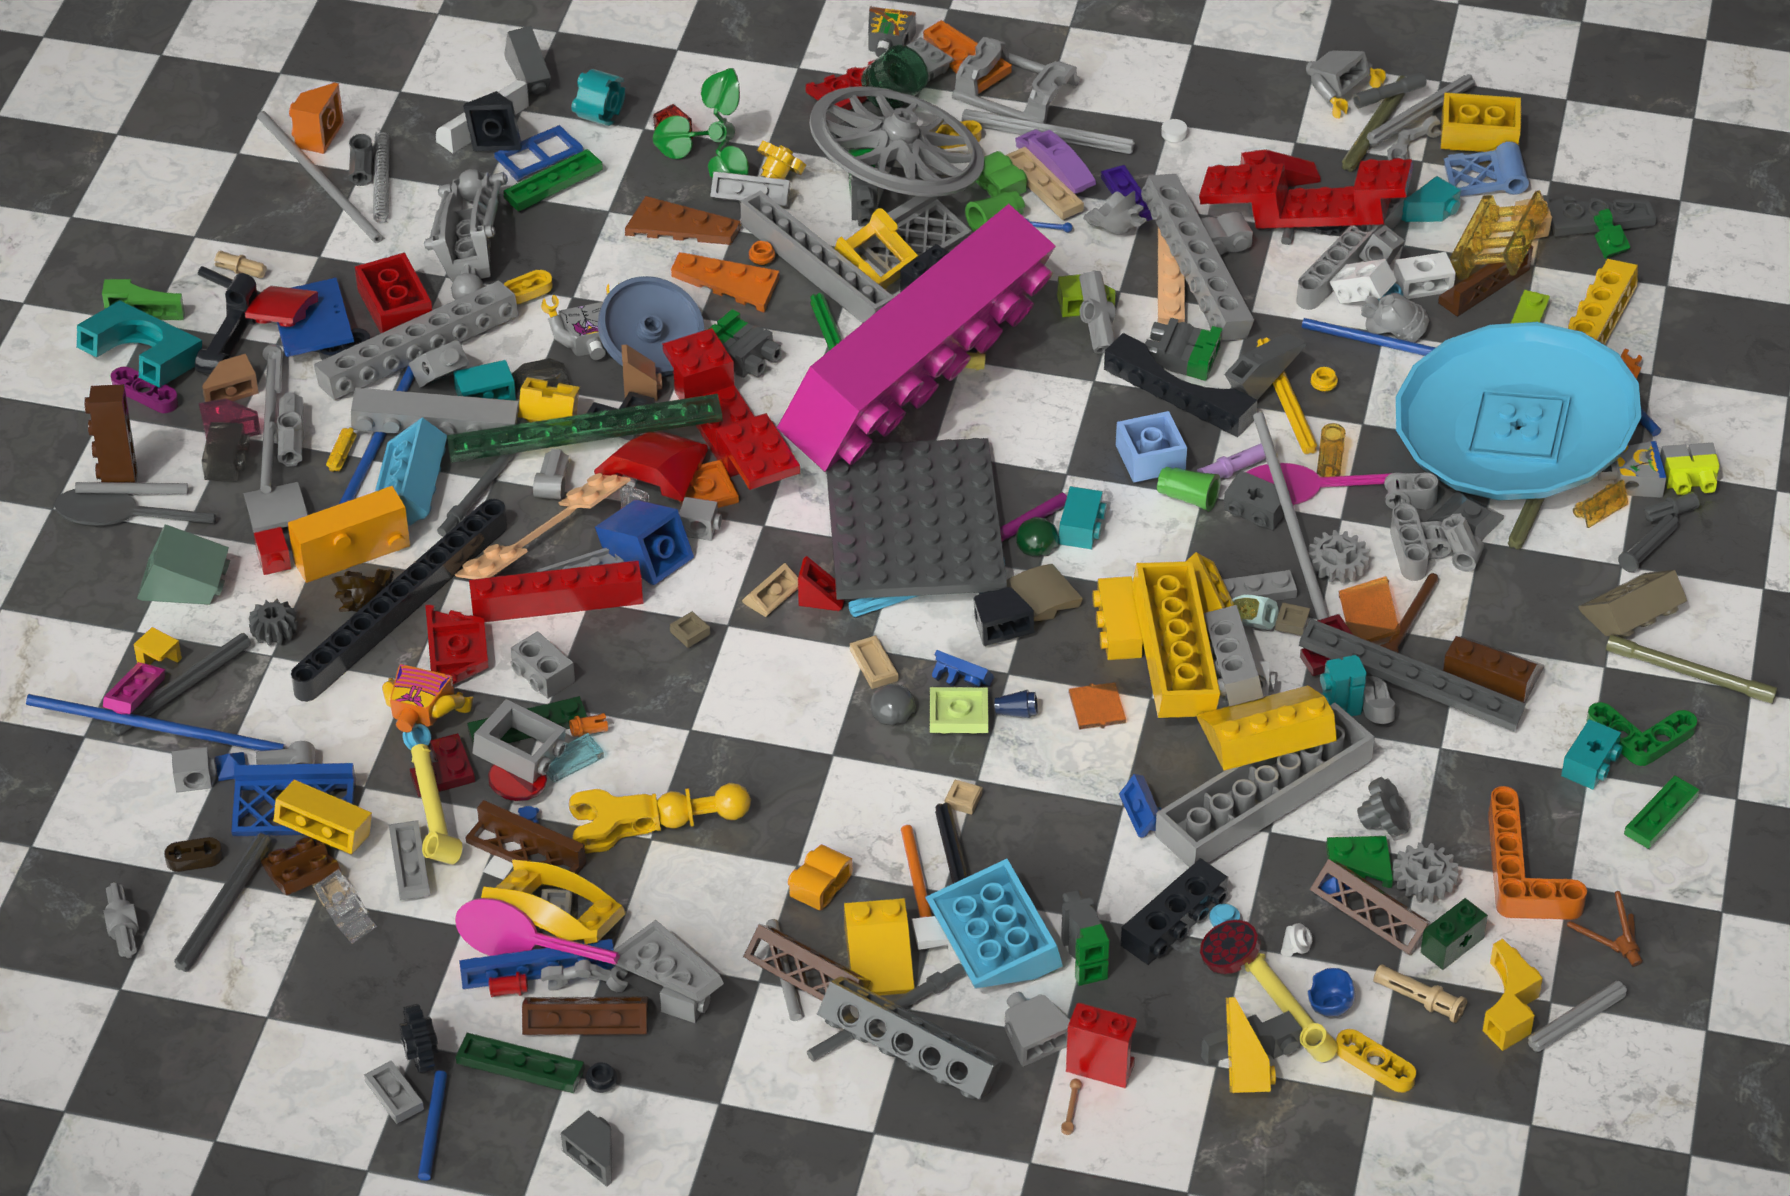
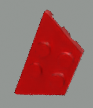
M425 605L431 671L451 675L454 685L489 668L484 618L473 615L466 616L461 612L453 610L446 614L435 611V606Z

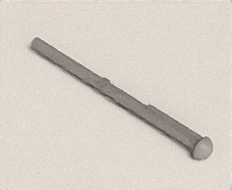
M276 344L266 346L262 354L263 358L267 361L260 484L262 493L271 492L274 434L276 432V423L274 422L276 393H281L283 350Z

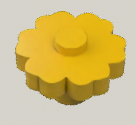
M762 140L757 150L760 154L767 157L761 168L763 170L762 177L785 180L789 171L801 175L807 166L803 161L792 155L793 151L782 145L776 147Z

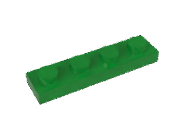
M586 149L503 190L504 199L519 212L603 170L602 161Z

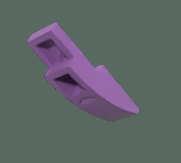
M1035 129L1015 138L1017 148L1026 147L1074 194L1083 192L1087 188L1096 185L1095 178L1080 157L1050 129L1045 132Z

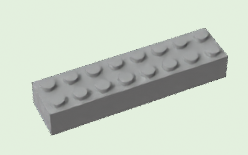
M1333 703L1330 707L1334 712L1337 741L1221 772L1158 811L1155 836L1188 867H1191L1200 858L1209 863L1372 760L1375 737L1338 704Z

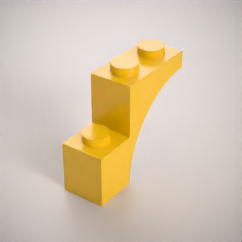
M1502 938L1493 944L1490 964L1496 969L1502 980L1504 993L1499 1001L1485 1012L1482 1031L1504 1051L1531 1035L1534 1014L1527 1004L1539 998L1543 978L1536 968L1531 967L1521 957L1516 948L1511 947Z

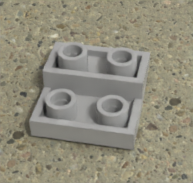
M298 482L271 487V492L262 493L261 490L243 493L254 533L277 527L288 528V522L307 516Z

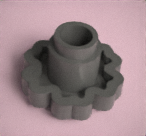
M1380 777L1371 781L1368 786L1371 796L1369 800L1364 801L1362 806L1357 809L1362 825L1366 829L1383 827L1389 835L1394 834L1396 837L1408 832L1410 824L1407 817L1409 814L1403 798L1398 794L1396 786L1388 778Z

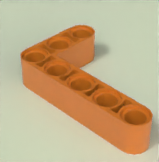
M1500 786L1495 788L1491 794L1488 819L1497 912L1507 918L1572 920L1581 917L1587 894V888L1582 882L1574 879L1525 878L1518 795L1510 787Z

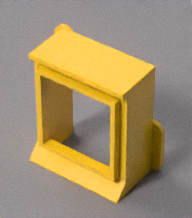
M881 208L872 213L869 224L847 240H844L842 236L838 238L834 248L884 289L900 278V269L918 257L896 232L898 226L895 221ZM874 235L900 261L898 265L881 277L855 251L856 248Z

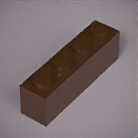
M125 385L91 386L89 397H85L84 406L85 413L91 416V419L88 420L89 436H94L95 440L92 441L93 458H98V463L95 465L96 479H101V482L137 483L138 468Z

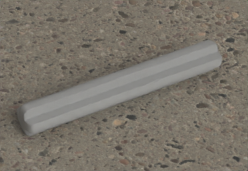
M1615 981L1530 1035L1528 1038L1529 1047L1535 1052H1540L1626 997V986L1621 981Z

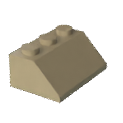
M1667 570L1643 573L1578 607L1580 612L1605 636L1612 634L1625 638L1635 633L1634 628L1638 626L1646 627L1655 623L1657 616L1661 614L1667 616L1679 610L1678 606L1687 602V598L1676 571Z

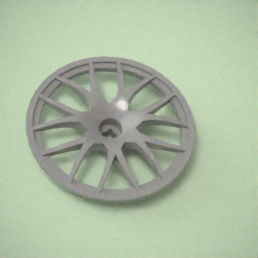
M877 87L843 88L830 92L820 98L814 105L810 115L809 125L811 133L820 149L845 171L883 189L915 196H946L961 192L972 186L978 180L983 170L984 156L982 149L973 134L959 120L936 105L903 92ZM875 96L884 117H879L869 112L857 97ZM885 97L907 102L911 105L906 109L897 108L893 110ZM849 98L855 112L843 109L835 104ZM917 107H920L938 118L928 126L919 127L917 125L918 117L914 111ZM827 111L857 128L839 125L826 119ZM945 121L960 136L935 132ZM830 131L842 138L834 139ZM966 144L969 154L952 153L936 146ZM875 148L869 153L856 157L844 149ZM896 159L903 166L906 178L886 173V163ZM923 161L952 177L941 179L927 168ZM970 162L963 171L952 165ZM877 164V169L869 165ZM915 175L922 178L923 180L915 179Z

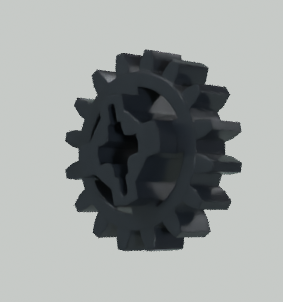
M420 1004L403 1007L405 1019L404 1023L399 1024L401 1043L403 1044L406 1059H414L415 1067H417L419 1073L434 1070L433 1054L438 1053V1041L431 1017L424 1018Z

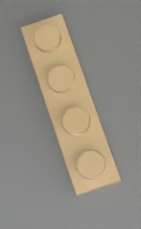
M1026 147L1007 154L1013 165L1025 172L1027 176L1026 185L1062 220L1084 211V203Z

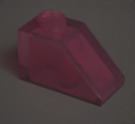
M226 398L199 403L207 445L261 435L257 411Z

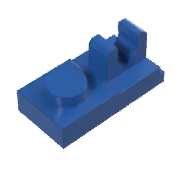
M936 650L934 655L936 656L935 660L937 663L932 673V677L935 680L939 681L942 673L948 671L949 677L946 683L950 686L955 685L959 674L965 677L964 681L976 687L984 684L990 687L994 675L988 669Z
M1133 774L1120 791L1119 796L1138 837L1143 838L1150 830L1156 831L1157 812L1162 808L1156 806L1144 776Z

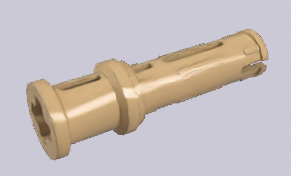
M1383 964L1375 972L1373 978L1375 983H1379L1424 1004L1427 1011L1441 1013L1449 1017L1453 1023H1457L1464 1012L1467 999L1463 996L1459 998L1443 991V987L1439 985L1430 987Z

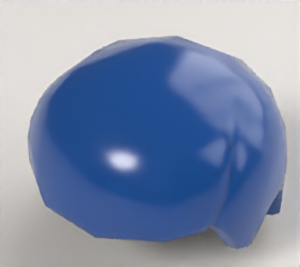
M1326 968L1313 976L1311 990H1308V998L1315 1012L1326 1017L1340 1016L1353 1005L1355 988L1348 972L1340 968Z

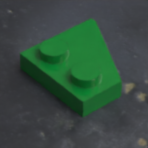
M1386 836L1327 837L1326 849L1328 859L1340 862L1364 879L1368 876L1383 881V887L1392 888L1393 878Z

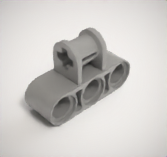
M1399 504L1394 507L1390 534L1403 577L1411 581H1418L1426 576L1428 559L1443 558L1451 552L1452 548L1441 527L1442 522H1420L1416 508L1409 504Z

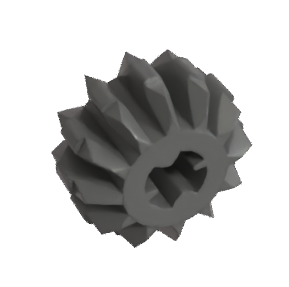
M277 598L274 602H268L265 599L264 605L255 604L254 611L250 612V633H252L253 637H256L258 643L266 641L268 646L273 642L281 645L283 640H291L292 634L297 632V614L294 608H291L288 601L280 603Z

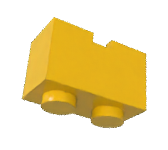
M527 377L520 391L518 417L532 423H551L558 428L571 427L577 416L580 387L558 383L557 388L548 386V381Z

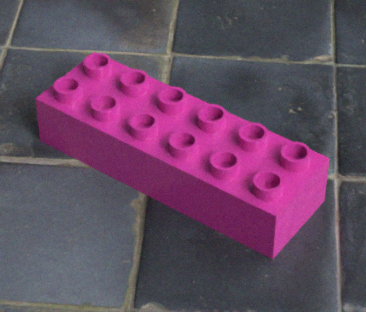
M1010 204L1006 205L812 364L777 429L824 472L841 458L849 465L854 464L863 456L873 442L868 435L877 430L883 437L887 436L904 418L906 412L901 408L902 406L910 402L915 408H920L937 390L939 384L934 381L935 378L942 374L949 381L953 380L971 359V356L966 353L974 347L983 354L1002 334L1003 330L998 326L1000 323L1006 320L1012 327H1015L1026 317L1034 306V303L1026 295L1029 294L1032 297L1037 294L1051 278L1053 272L1045 264L1056 245Z

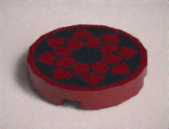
M1225 921L1213 927L1205 935L1201 942L1200 954L1204 963L1211 971L1220 974L1235 973L1242 970L1240 966L1245 963L1249 965L1255 960L1260 951L1261 941L1254 926L1247 921Z

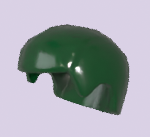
M1034 517L1024 521L1019 526L1016 532L1017 547L1026 555L1049 556L1054 547L1059 548V536L1055 525L1051 521L1041 517Z

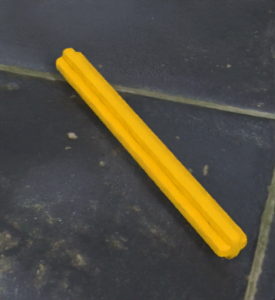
M1267 337L1264 339L1260 338L1257 341V347L1271 340ZM1283 371L1273 382V386L1303 453H1315L1317 450L1316 440L1287 375Z

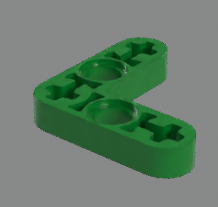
M1603 702L1592 704L1588 709L1586 721L1590 719L1614 730L1626 732L1628 734L1627 737H1620L1619 745L1623 746L1621 754L1638 766L1651 764L1690 739L1695 734L1697 717L1693 713L1679 710L1642 733L1613 707ZM1663 734L1668 736L1670 740L1659 741L1655 736Z

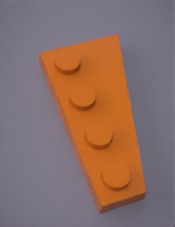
M679 252L671 268V277L699 288L703 286L709 287L713 290L714 294L720 296L727 294L734 297L735 302L743 305L750 303L756 306V310L764 313L779 281V271Z

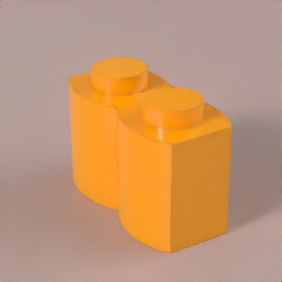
M822 844L814 851L811 850L807 854L804 864L798 870H793L789 876L790 897L819 911L823 910L830 903L835 893L846 884L852 875V858Z

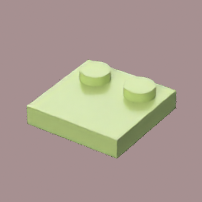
M930 687V733H988V688Z

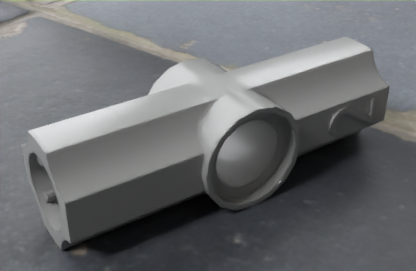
M1091 271L1079 276L1084 300L1080 307V317L1083 322L1088 323L1094 353L1102 354L1115 341L1112 322L1116 312L1114 304L1107 301L1101 271Z
M292 392L285 393L283 397L279 398V416L277 418L278 461L285 464L286 467L296 466L298 462L302 461L304 441L303 397Z

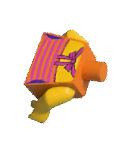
M403 664L399 665L396 678H389L382 686L386 705L391 707L392 717L397 719V728L407 733L412 731L415 723L423 724L427 727L432 726L437 718H441L453 709L458 712L469 713L474 698L463 697L461 692L454 694L451 675Z

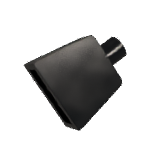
M1006 587L995 591L981 592L973 598L975 622L983 646L1035 633L1034 610L1013 588Z

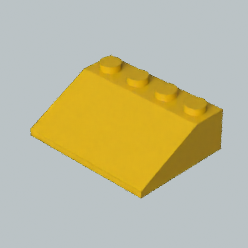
M1308 685L1265 696L1261 699L1197 714V719L1224 771L1337 741L1333 710L1325 696Z

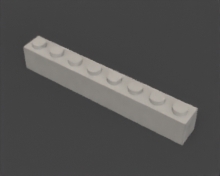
M761 190L740 201L741 225L759 240L769 242L775 253L862 323L894 298V296Z

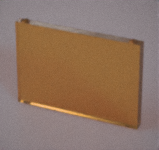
M1387 576L1338 591L1346 625L1354 636L1374 642L1401 633Z

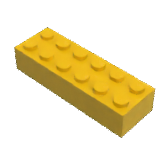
M1193 562L1136 563L1132 588L1158 718L1197 717V714L1216 710L1220 691Z

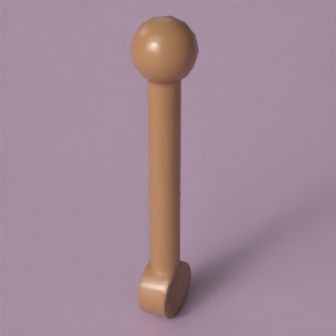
M1077 1078L1072 1079L1070 1082L1072 1090L1066 1121L1061 1125V1132L1064 1135H1071L1074 1131L1072 1118L1077 1092L1082 1087V1082Z

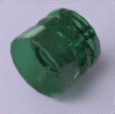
M895 45L887 49L863 71L861 83L862 87L885 88L915 96L927 85L929 76L923 58L915 50L908 46ZM866 96L874 106L880 108L875 96ZM885 97L893 110L901 108L907 103Z

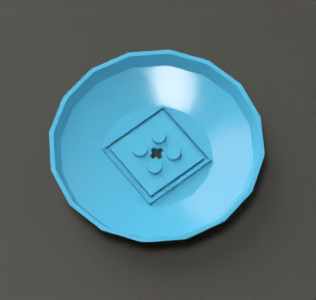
M1540 322L1488 325L1445 340L1412 366L1395 397L1396 431L1417 464L1454 490L1495 500L1547 498L1590 482L1620 458L1641 419L1639 382L1617 352L1584 332ZM1517 426H1522L1520 430H1515Z

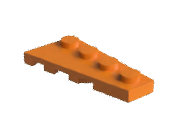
M942 20L923 31L924 40L954 58V61L949 63V66L956 74L968 55H975V46L978 43ZM1000 58L987 75L977 79L978 94L1012 73V65Z

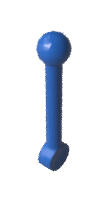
M1029 221L1034 227L1062 229L1067 233L1073 229L1072 224L1069 222L1053 224Z

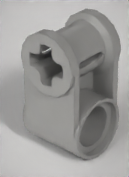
M1427 472L1392 473L1385 478L1384 485L1388 491L1385 502L1389 508L1394 509L1399 504H1409L1416 509H1431L1436 505L1438 479L1435 475ZM1397 480L1399 481V487H1396Z

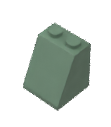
M165 524L148 558L137 599L142 601L210 605L214 595L219 596L224 586L225 580L220 578L221 575L225 576L230 564V560L226 558L229 547Z

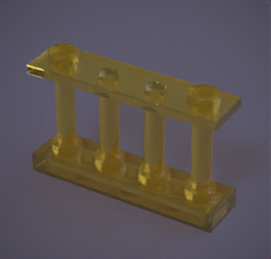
M1540 190L1535 191L1528 205L1499 207L1493 195H1484L1450 257L1458 280L1467 279L1475 265L1506 263L1510 275L1516 274L1543 220L1548 214V204L1543 199ZM1522 216L1518 221L1498 222L1501 217ZM1514 231L1512 236L1489 238L1492 233ZM1506 247L1504 252L1481 254L1483 249Z

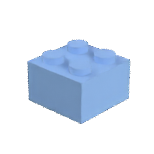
M1169 411L1117 422L1116 447L1133 483L1157 478L1162 468L1165 467L1173 469L1176 467L1186 470L1187 447Z

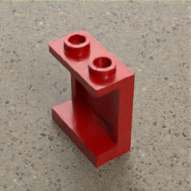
M1077 1003L1068 1024L1066 1072L1126 1088L1135 1065V1057L1131 1056V1041L1137 1025V1019Z

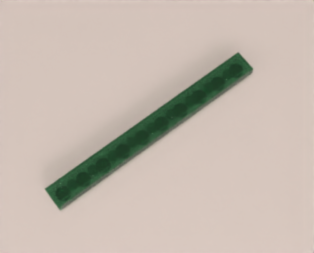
M718 394L451 434L447 435L451 463L720 422L723 419Z

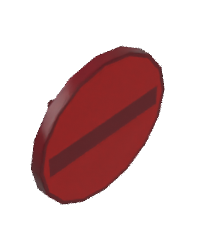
M493 764L488 773V781L493 791L504 799L527 801L537 797L544 791L547 784L546 774L540 775L532 784Z

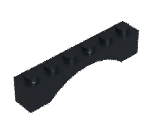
M1122 333L1105 349V371L1237 438L1254 422L1253 415L1256 414L1257 399L1235 388H1210L1179 379L1163 369L1154 360L1145 343L1125 333Z

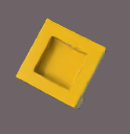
M151 627L133 644L137 663L150 665L155 659L162 661L166 657L178 663L182 659L179 641L154 627Z

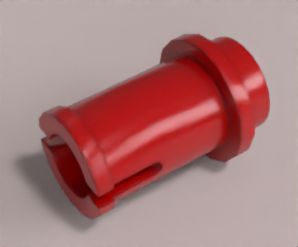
M518 971L516 975L490 977L489 990L491 998L517 993L519 996H522L524 992H528L526 974H520Z

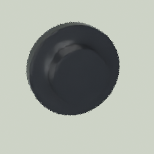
M600 1062L592 1065L586 1074V1084L594 1092L603 1093L610 1091L617 1083L616 1071L607 1063Z

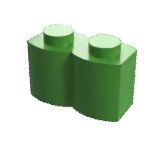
M996 151L984 157L983 170L976 183L981 188L987 190L991 197L1013 190L1017 191L1020 195L1026 192L1027 176L1022 169L1013 165L1007 155L1005 156L1002 152Z

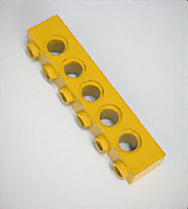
M1607 259L1604 266L1597 270L1595 282L1589 285L1586 298L1580 301L1575 317H1571L1568 329L1584 332L1605 345L1638 286V265Z

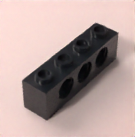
M1200 858L1122 926L1120 946L1147 965L1156 958L1163 957L1169 947L1176 940H1182L1193 925L1201 923L1213 907L1223 904L1228 896V876Z

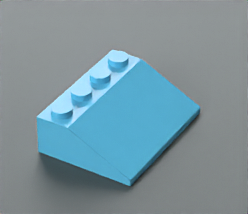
M1008 859L925 897L975 989L1034 980L1063 966L1055 941Z

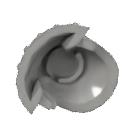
M1116 191L1106 200V203L1101 208H1094L1083 217L1087 223L1101 226L1117 234L1128 233L1134 226L1139 227L1147 221L1146 218L1138 216L1139 212L1144 208L1142 205L1136 204L1135 191L1126 197Z
M1398 293L1386 295L1379 300L1373 296H1367L1366 306L1362 305L1361 315L1367 318L1365 323L1366 329L1374 334L1390 332L1397 339L1415 342L1425 333L1429 323L1428 314L1421 305L1410 301Z

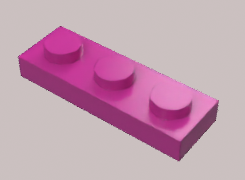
M138 662L104 696L103 707L112 709L118 714H131L164 680L165 669Z

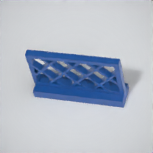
M353 763L235 765L232 836H257L259 833L269 836L305 835L284 825L272 826L268 822L275 812V800L269 795L276 790H284L293 780H297L327 794H330L335 789H347V795L341 800L353 804L354 788H356V775ZM242 790H255L259 794L249 804L241 798ZM263 800H266L273 808L261 816L254 808ZM248 813L257 819L251 826L239 827L240 820Z

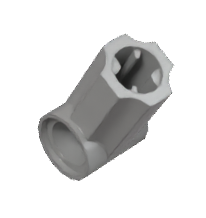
M552 449L545 454L541 471L536 473L534 478V497L563 499L569 455L563 453L562 450Z
M1461 513L1452 514L1443 520L1441 527L1454 552L1452 557L1453 565L1461 571L1469 572L1475 569L1484 549V543L1480 538L1473 535L1466 518Z
M296 741L289 746V749L257 751L256 763L257 765L315 764V747L307 741Z

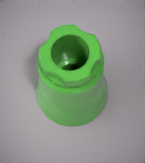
M1013 190L984 200L969 202L966 206L965 214L971 230L975 232L1008 204L1020 214H1023L1025 203L1022 196Z
M1165 467L1162 468L1159 474L1157 491L1167 494L1168 497L1196 505L1209 512L1216 504L1221 479L1219 474Z

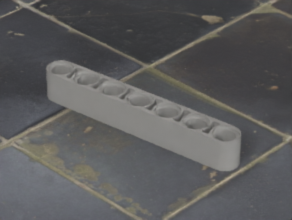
M1404 198L1390 199L1384 224L1351 225L1298 280L1296 302L1299 307L1306 310L1317 308L1334 291L1330 284L1332 278L1346 264L1363 261L1359 255L1371 235L1384 225L1392 230L1402 220Z

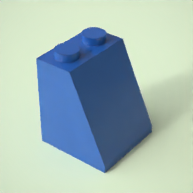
M634 500L595 526L602 549H609L610 555L615 558L616 554L624 562L639 561L641 578L651 585L657 584L694 558L678 509Z

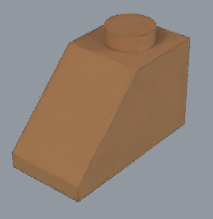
M621 345L625 398L631 391L652 397L655 401H658L657 390L662 389L661 373L656 374L655 362L630 346Z
M246 354L220 361L202 386L207 409L259 394L256 373Z

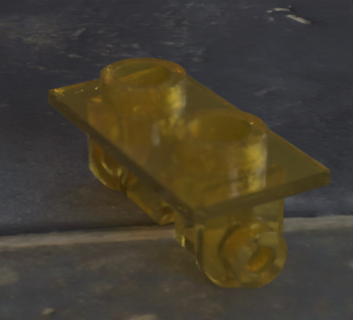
M1622 479L1615 484H1608L1603 490L1594 494L1592 498L1576 503L1575 508H1573V514L1577 518H1585L1586 527L1590 528L1628 505L1624 480Z

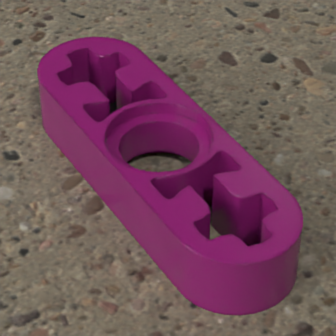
M118 367L111 372L112 385L124 384L127 397L159 413H170L177 409L178 398L173 388L167 385L159 388L139 378V372L130 367ZM140 388H151L148 392H138Z

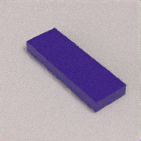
M1125 165L1101 171V179L1111 194L1118 191L1126 197L1135 191L1136 204L1142 205L1144 208L1139 212L1138 216L1146 218L1147 221L1153 220L1146 202L1142 199L1141 188Z

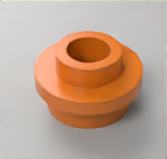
M766 241L755 242L749 250V259L759 265L770 263L775 258V250Z

